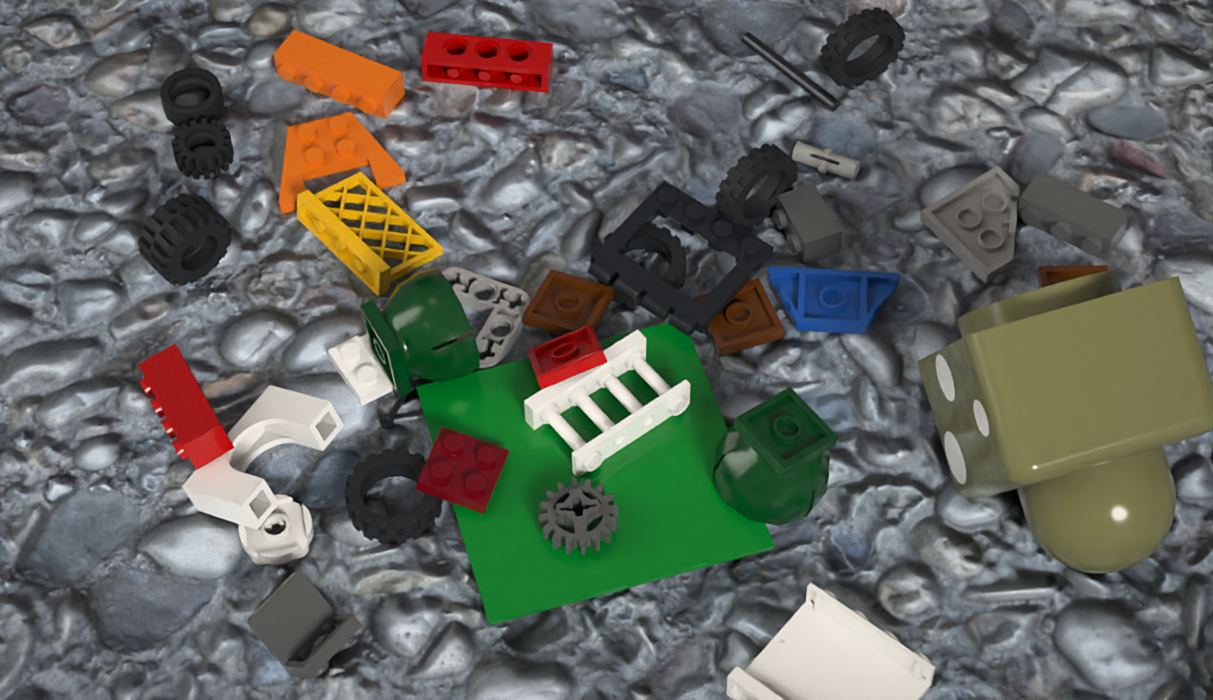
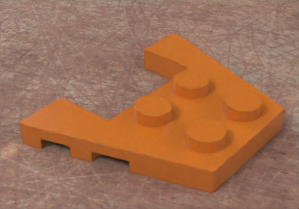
M351 112L290 126L287 129L280 187L281 214L297 210V194L306 191L304 181L369 165L376 186L379 189L406 183L405 173Z

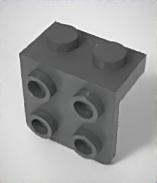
M302 572L292 573L248 618L249 627L290 676L308 679L316 678L325 672L330 664L328 661L338 651L346 649L354 641V634L363 626L354 614L336 613Z

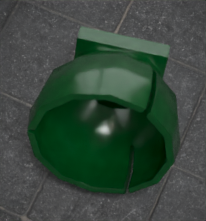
M433 268L415 273L398 284L382 310L378 309L373 300L360 305L370 349L399 397L412 392L410 379L413 377L444 382L466 376L480 367V354L474 334L470 333L457 340V337L471 331L472 328L451 284L439 269Z
M789 387L736 417L734 424L724 434L716 448L713 473L714 484L724 502L750 521L780 526L803 520L827 491L830 463L829 449L836 445L838 436Z

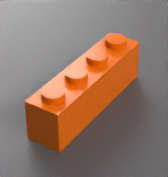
M295 29L273 54L277 76L285 81L304 86L312 92H319L331 97L339 103H346L361 109L369 115L386 119L405 95L402 72Z

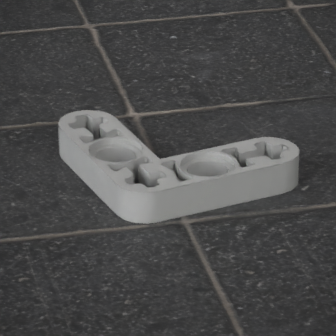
M451 267L445 269L442 274L451 285H454L452 288L461 305L490 315L475 340L480 357H485L489 351V345L492 346L491 357L480 360V367L474 371L502 365L524 327L523 314L531 302L530 296L522 289L462 268ZM488 290L493 292L494 296L488 300H480L476 297V294L480 291ZM517 303L521 304V306L517 305L514 309L510 308V306L514 307ZM498 326H504L510 330L507 335L500 337L495 336L491 331Z

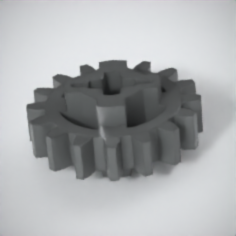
M574 478L571 479L570 487H565L564 484L559 482L557 483V493L549 490L546 492V502H540L539 504L540 514L538 519L544 540L552 538V548L557 549L561 545H565L566 554L570 555L574 548H579L581 555H585L586 547L591 546L595 551H599L600 540L607 543L611 542V532H615L618 529V506L614 505L613 494L604 495V486L602 484L593 489L591 488L590 479H587L582 486L578 485L577 480Z

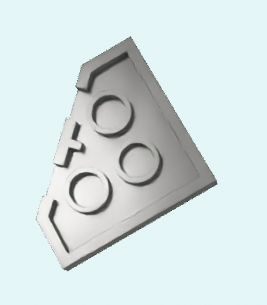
M997 165L923 209L920 220L979 278L988 283L1012 268L1020 186Z

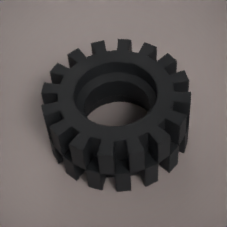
M207 118L201 119L200 124L196 123V119L190 121V127L183 124L181 126L182 132L176 131L174 133L175 139H172V149L179 171H183L187 177L192 174L193 179L199 180L200 175H204L205 180L210 179L209 174L212 173L218 177L221 175L220 169L226 172L229 169L228 163L232 164L234 160L229 130H226V126L223 124L218 125V121L213 119L208 124ZM200 146H214L211 150L204 153L192 152Z

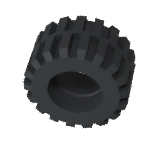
M183 193L179 194L177 198L172 197L168 199L165 204L155 209L156 211L148 217L146 225L140 231L142 235L138 239L140 254L166 281L173 285L179 284L180 286L186 285L189 282L192 284L202 276L208 275L213 268L217 267L219 261L225 257L226 249L232 241L230 238L232 235V229L229 227L230 223L201 195L198 196L196 193L188 195Z

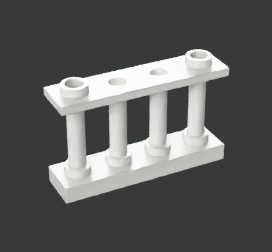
M638 329L603 351L607 363L546 387L524 401L525 421L533 430L543 424H550L574 450L572 452V473L576 477H579L586 471L595 470L601 465L603 460L669 417L681 414L690 404V383L686 379L671 388L645 361L646 338ZM628 370H635L659 397L643 406L617 377ZM600 388H607L631 415L615 425L589 395ZM578 405L603 433L586 443L560 415L562 412Z

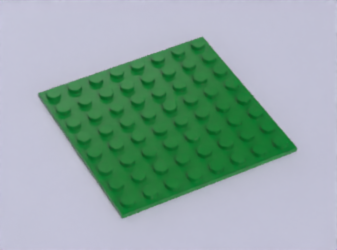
M668 323L639 330L646 338L645 361L671 388L686 379L690 383V404L681 414L669 417L603 460L598 468L593 471H586L579 477L572 473V452L574 450L550 424H543L533 430L525 421L524 401L542 390L529 358L471 372L466 376L444 382L436 381L416 386L433 446L441 428L445 427L510 450L508 460L485 514L451 503L489 626L774 549V543L766 523L750 521L728 506L714 484L713 473L716 448L724 434L728 431V428L691 336L688 337ZM633 332L598 341L604 351ZM628 370L617 377L643 406L659 397L635 370ZM600 388L589 395L615 425L631 415L607 388ZM578 405L572 406L560 414L586 443L603 433ZM574 478L577 480L578 485L582 486L587 479H590L591 488L593 489L602 484L604 486V495L613 494L614 505L618 506V529L615 532H611V542L607 543L600 540V550L595 551L589 546L586 547L585 555H581L579 548H574L571 554L568 555L566 554L565 545H561L557 549L552 548V538L544 540L542 528L539 527L540 502H546V492L549 490L557 493V483L559 482L564 484L565 487H570L571 479Z

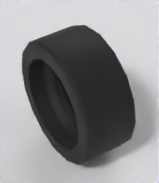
M185 68L176 71L167 77L161 86L160 98L167 119L176 126L181 127L183 124H186L190 127V121L196 119V123L200 124L201 119L207 118L208 124H210L212 119L216 120L223 111L224 97L217 76L208 70ZM191 90H202L210 93V96L205 101L197 105L182 106L174 102L178 96Z

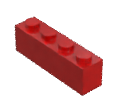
M176 344L138 364L144 375V378L139 380L149 398L155 396V398L150 400V403L159 418L161 419L166 416L161 423L171 440L177 437L172 444L182 461L189 457L197 470L235 448Z

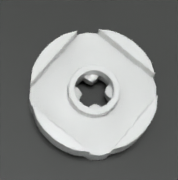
M275 495L279 502L278 506L257 530L239 524L238 531L241 544L254 563L258 565L284 564L294 559L302 558L308 553L314 529L310 512L306 506L293 502V498L287 495ZM279 524L281 529H285L277 535L267 533L272 530V525Z

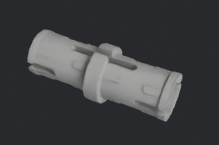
M801 141L796 143L792 154V159L795 162L798 161L818 168V171L826 174L828 171L850 178L853 181L856 179L861 165L860 160L836 154L834 149L826 147L824 150Z

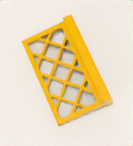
M361 171L316 194H312L309 190L297 194V219L378 297L389 291L390 282L443 255V247ZM360 185L367 194L348 193V190ZM330 200L341 202L339 209L326 207L323 203ZM345 203L363 204L364 210L345 209ZM369 205L384 207L387 210V214L368 212ZM342 219L361 221V227L346 226ZM366 222L385 224L384 231L365 229ZM389 224L404 226L408 230V234L388 231ZM363 238L382 240L381 247L368 246L363 242ZM386 241L406 243L405 250L385 248ZM410 244L424 245L428 250L415 252L409 251ZM383 259H401L403 263L391 269Z

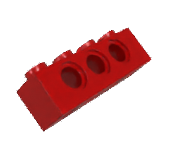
M427 32L421 56L423 81L544 93L549 92L554 67L553 43Z

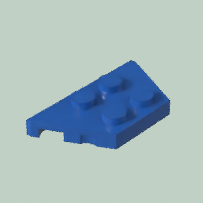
M768 266L767 279L796 331L865 335L898 287L900 273Z

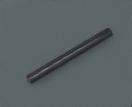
M747 32L743 36L742 43L829 110L834 112L838 109L840 101L752 33Z

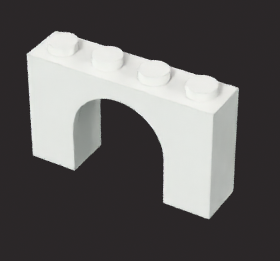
M269 385L228 432L227 435L235 448L195 470L182 485V488L198 511L257 530L278 506L279 502L263 478L245 473L250 463L265 450L284 443H296L324 451L344 427V424L330 401Z

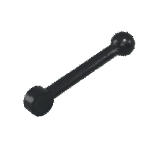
M411 378V389L413 388L414 384L420 382L422 378ZM409 393L398 397L389 413L381 416L380 424L383 429H391L394 426V417Z

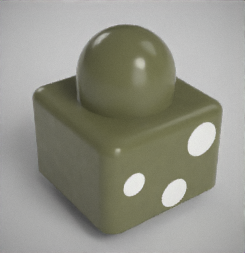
M1115 270L1105 271L1029 291L984 306L957 318L962 338L917 361L956 490L964 497L978 499L1017 489L1027 524L1036 541L1058 562L1075 570L1087 573H1113L1133 567L1149 557L1168 534L1176 507L1175 485L1163 446L1201 436L1213 429V383L1179 276L1122 291L1117 272Z

